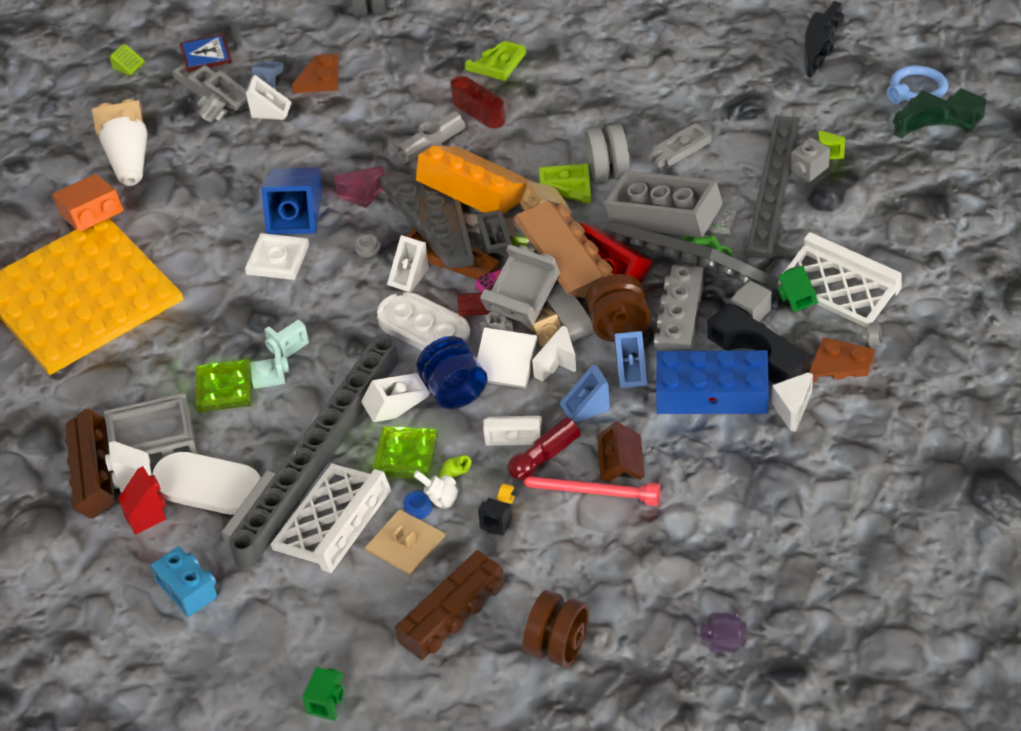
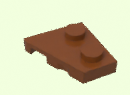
M822 337L809 373L813 374V382H817V377L833 375L834 380L844 379L848 376H868L875 358L876 349Z

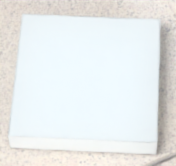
M260 233L245 267L246 275L295 280L309 247L308 238Z
M484 328L473 380L526 389L538 339L537 336Z

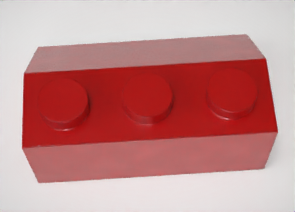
M582 222L579 223L585 230L584 235L597 246L599 256L612 267L611 272L613 275H630L642 284L653 260L600 228Z

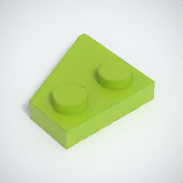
M503 41L494 48L482 52V58L474 62L470 59L465 62V70L506 81L526 54V48L520 44Z
M588 164L539 167L540 184L555 187L564 198L587 204L591 203Z

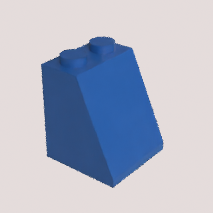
M320 167L271 169L261 187L266 234L316 233L322 197Z

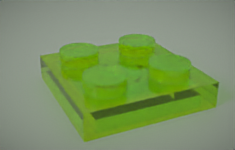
M249 359L196 366V408L198 413L252 406Z
M383 426L372 469L384 471L386 477L417 479L413 475L418 470L429 479L438 440L437 429Z

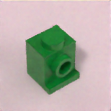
M315 668L302 696L306 714L332 721L336 720L335 706L341 703L345 691L341 683L343 674L333 668Z

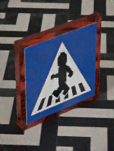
M224 34L179 42L187 72L198 70L204 65L210 68L232 63Z

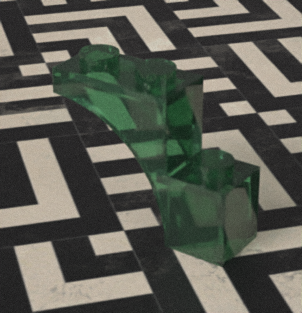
M960 88L953 96H949L946 101L922 90L915 98L912 97L909 100L907 106L902 111L896 113L893 119V124H895L894 135L903 139L906 135L917 129L934 125H950L971 131L984 118L986 98Z

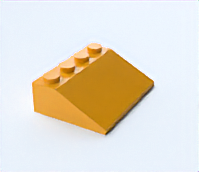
M432 145L418 155L416 181L484 213L502 210L504 215L520 203L527 182H534L460 147Z

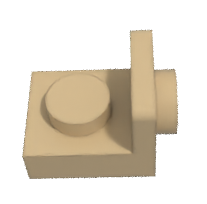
M546 306L542 307L533 326L524 323L526 327L535 333L540 347L545 346L561 328L557 314Z

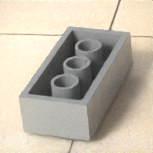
M635 171L624 172L604 203L609 220L612 222L646 231L700 238L704 236L723 205L717 180Z

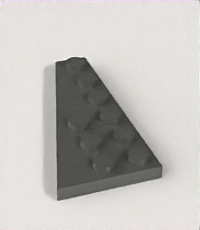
M416 174L379 177L381 188L447 268L473 266V253L460 201L416 181Z

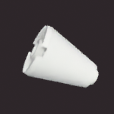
M129 117L112 119L103 125L104 129L99 131V140L118 181L121 184L133 186L140 182L143 176L147 130L146 125L136 119L137 122L130 121Z

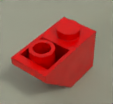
M143 466L136 470L118 498L123 515L135 535L166 520L163 509L166 508V503L161 493H157L158 490H161L155 475L149 476Z

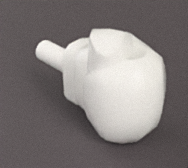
M418 470L414 473L413 476L425 485L423 492L428 495L434 505L446 509L455 503L458 489L455 486V480L451 476H442L440 478L433 476L431 479H428Z

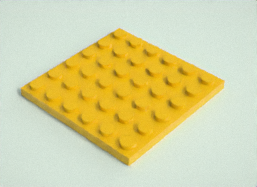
M110 218L80 232L75 229L0 270V319L49 376L184 300L182 292Z

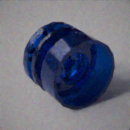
M445 336L433 341L424 348L416 363L417 372L423 379V382L429 387V391L437 403L446 409H458L470 404L481 395L488 381L486 371L474 357L467 343L457 336Z

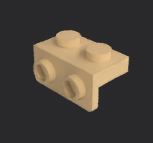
M127 99L123 100L120 104L114 105L103 103L96 108H92L97 138L99 137V131L104 129L103 125L112 119L129 117L130 121L137 122L136 119L143 122V111L139 100Z

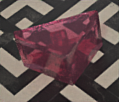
M379 166L334 176L338 198L367 208L383 191L379 185V177L384 176L383 167Z

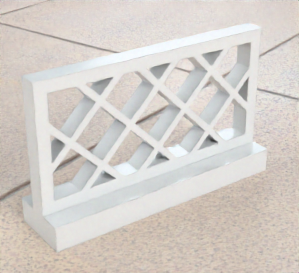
M811 232L804 238V246L786 268L788 270L793 267L802 266L801 262L806 255L816 259L817 264L804 266L806 273L819 270L822 277L810 280L813 287L824 285L826 293L816 295L818 300L816 305L866 328L868 323L874 322L892 295L897 296L902 289L901 272ZM833 267L840 272V274L825 277L823 269ZM858 278L862 280L863 284L848 287L846 279ZM843 282L844 289L829 291L828 283ZM880 288L886 292L883 296L871 298L869 290ZM865 291L867 299L856 302L852 301L850 294ZM847 295L849 302L847 304L837 305L832 301V298ZM870 306L871 312L865 318L857 314L855 309Z
M331 463L270 544L272 549L317 563L322 571L332 573L391 492L384 471L374 469L369 474ZM335 474L345 477L344 480L329 484ZM365 482L361 488L352 491L351 485ZM348 487V493L333 498L332 492ZM329 494V500L314 504L318 497ZM351 500L345 509L337 511V505ZM333 508L334 513L318 518L317 512ZM314 515L315 520L299 525L302 518ZM336 521L331 529L322 532L321 526ZM314 528L318 529V534L303 539V532ZM298 535L299 541L284 544L287 538ZM320 542L314 552L308 551L305 548Z

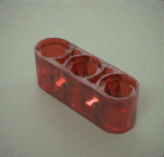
M457 76L451 80V95L454 106L489 128H500L505 124L504 102L500 97L469 77Z

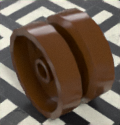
M624 274L609 275L598 280L589 288L586 294V305L591 316L593 330L598 337L605 341L615 342V334L643 332L650 323V310L645 300L643 287L636 278Z
M549 590L543 591L536 599L527 619L523 636V652L538 659L548 655V659L552 664L564 668L569 667L578 655L585 638L589 621L588 604L573 598L565 602L561 594Z

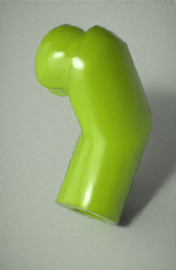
M460 455L446 460L437 477L451 476L453 478L465 474L472 465L470 457Z

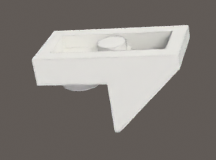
M562 326L532 359L535 379L543 382L550 374L556 371L558 365L576 372L575 353L567 327Z

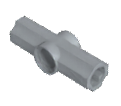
M456 111L437 122H424L418 128L419 133L395 146L396 153L400 160L407 164L432 145L442 146V142L464 130L465 123Z

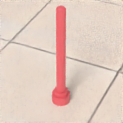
M531 476L524 480V485L528 488L640 499V502H645V505L658 506L660 501V483L648 482L647 485H642L641 487Z

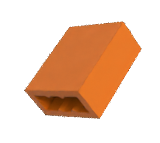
M97 174L52 193L60 215L78 232L124 211L116 190Z

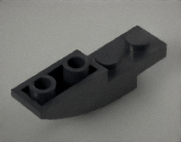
M833 1L824 14L815 12L808 24L804 48V67L807 77L812 78L817 69L820 70L822 68L824 59L830 56L833 51L834 43L831 42L836 28L840 27L844 20L842 3Z

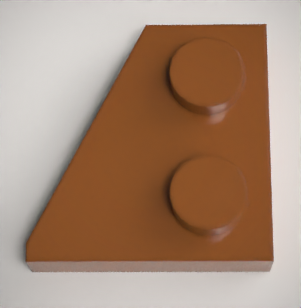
M315 55L292 84L293 93L338 90L339 55Z

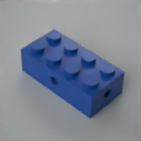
M767 350L657 351V414H768L769 381Z

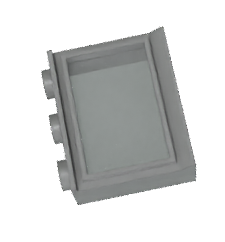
M185 393L104 411L108 442L115 441L147 452L148 455L162 452L163 458L174 453L173 449L188 445L191 453L198 454L190 409Z

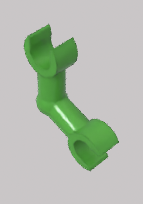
M682 235L683 241L710 247L732 257L731 249L722 246L714 235L703 236L702 238Z

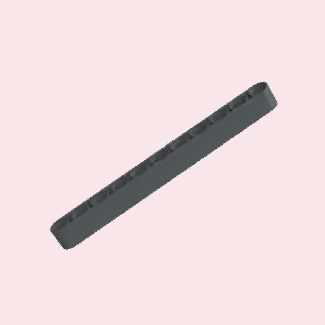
M380 334L370 342L229 538V545L236 565L247 568L258 562L364 412L365 408L361 401L372 380L388 378L398 363V354L393 336Z

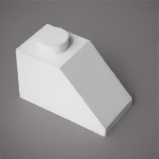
M418 373L372 380L361 403L372 421L378 422L399 417L427 398L430 393Z

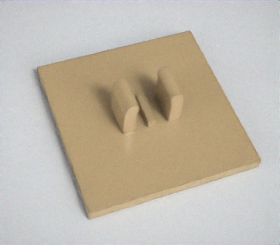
M399 509L367 544L365 551L412 575L446 535L444 532Z

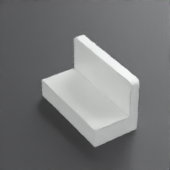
M487 417V419H484L483 426L486 446L533 445V442L542 436V417Z

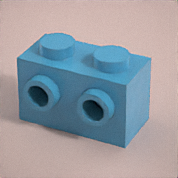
M177 546L150 565L156 583L188 617L217 598L214 588L216 580L207 569L203 571L196 557L191 552L187 554L180 546Z

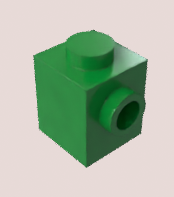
M803 265L797 268H790L783 274L778 275L781 285L777 289L782 301L788 300L793 313L818 303L814 288Z

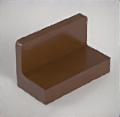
M616 421L597 435L600 479L610 483L624 472L638 480L645 477L640 434Z

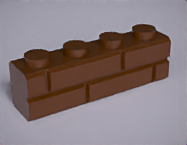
M85 409L77 415V418L74 417L65 424V443L68 448L69 484L72 487L73 497L71 505L76 512L82 513L89 518H95L103 512V509L106 510L115 504L112 471H108L105 455L109 454L105 418L91 409Z
M479 550L475 551L394 627L399 644L407 650H411L421 660H424L430 653L435 654L438 652L443 644V640L451 633L456 634L459 632L465 619L471 614L476 615L482 609L486 599L491 595H497L502 590L504 576L501 565L492 559H488Z

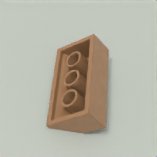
M546 201L517 214L514 220L538 254L545 253L556 260L560 270L557 280L567 295L586 299L589 288L595 282L606 276L613 275L610 264L599 256L597 246L586 238L584 228L573 220L570 216L571 211L565 204Z

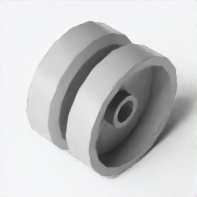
M621 123L607 125L605 138L599 127L585 129L587 159L594 182L608 180L610 170L616 179L621 178L625 171H630L628 146Z

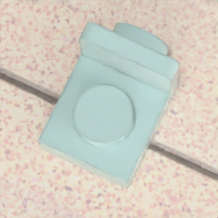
M299 319L279 333L269 326L264 329L267 348L273 354L275 353L274 348H280L282 357L287 356L288 358L309 343L305 324Z
M274 348V359L250 362L254 389L286 384L284 373L289 372L287 356H281L280 348Z

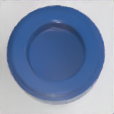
M423 491L410 492L403 500L404 511L417 519L427 517L433 508L432 501Z

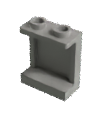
M509 244L506 249L509 258L491 291L484 289L480 299L486 310L533 326L560 274V270L552 256L545 253L539 255L533 253L525 246L519 245L516 247Z

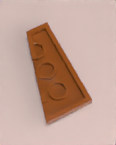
M415 228L406 236L426 243L428 263L476 280L483 274L499 270V261L476 247L471 248L473 266L447 268Z

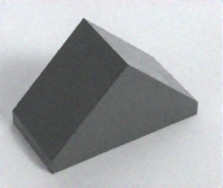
M502 210L477 215L484 253L488 254L506 250L509 244L512 245Z

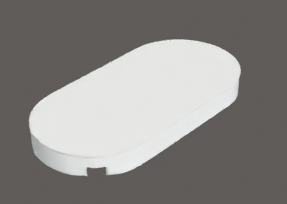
M403 292V295L399 296L393 294L385 298L378 306L377 319L383 331L430 355L437 357L456 355L462 352L471 341L469 323L463 316L418 294Z
M177 452L165 456L156 464L152 473L160 485L161 490H158V492L161 493L163 499L234 515L261 479L258 472L250 466L190 452Z

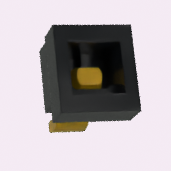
M503 483L496 500L488 498L486 502L483 501L478 509L480 529L500 535L505 534L512 519L511 504L515 496L511 495L514 486Z

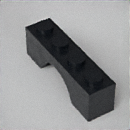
M728 303L707 319V338L724 350L730 351L738 348L767 350L768 380L774 384L809 373L811 356L806 351L797 348L788 342L786 338L776 334L767 328L765 324L758 322L744 310L738 309L731 303Z

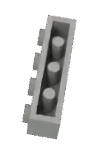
M672 265L670 276H665L664 291H667V295L662 294L661 310H664L663 314H658L657 329H660V333H655L654 349H658V351H693L703 291V267Z

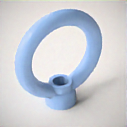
M907 66L897 70L891 76L887 96L891 103L895 105L904 100L916 103L933 102L946 94L948 81L942 73L925 66ZM911 75L926 76L936 81L938 88L929 93L911 92L906 84H900V80Z

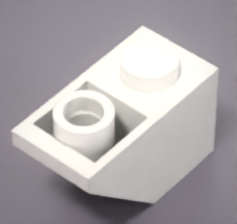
M115 441L108 442L110 454L105 455L108 471H114L111 474L115 489L120 488L122 493L136 470L142 466L149 476L152 475L153 467L147 452Z

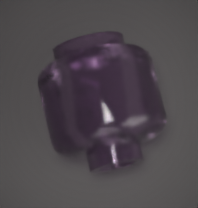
M712 612L707 618V623H701L700 639L701 641H706L707 648L711 652L736 653L740 646H744L746 643V622L741 621L736 613Z

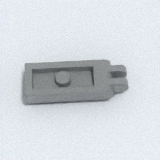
M694 123L653 148V152L649 154L648 160L659 168L666 164L672 166L711 143L712 135L697 123Z

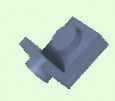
M260 61L252 66V76L256 75L273 89H276V76L284 72V62Z

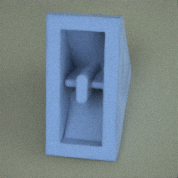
M642 331L615 334V355L620 388L647 386Z
M593 364L559 403L567 417L572 419L574 423L610 410L609 386L597 365Z

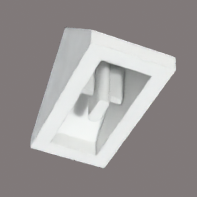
M256 75L252 76L246 91L251 118L284 120L292 102Z
M401 235L387 285L412 292L429 270L426 243Z
M805 373L772 385V405L790 431L796 432L811 396L812 373Z

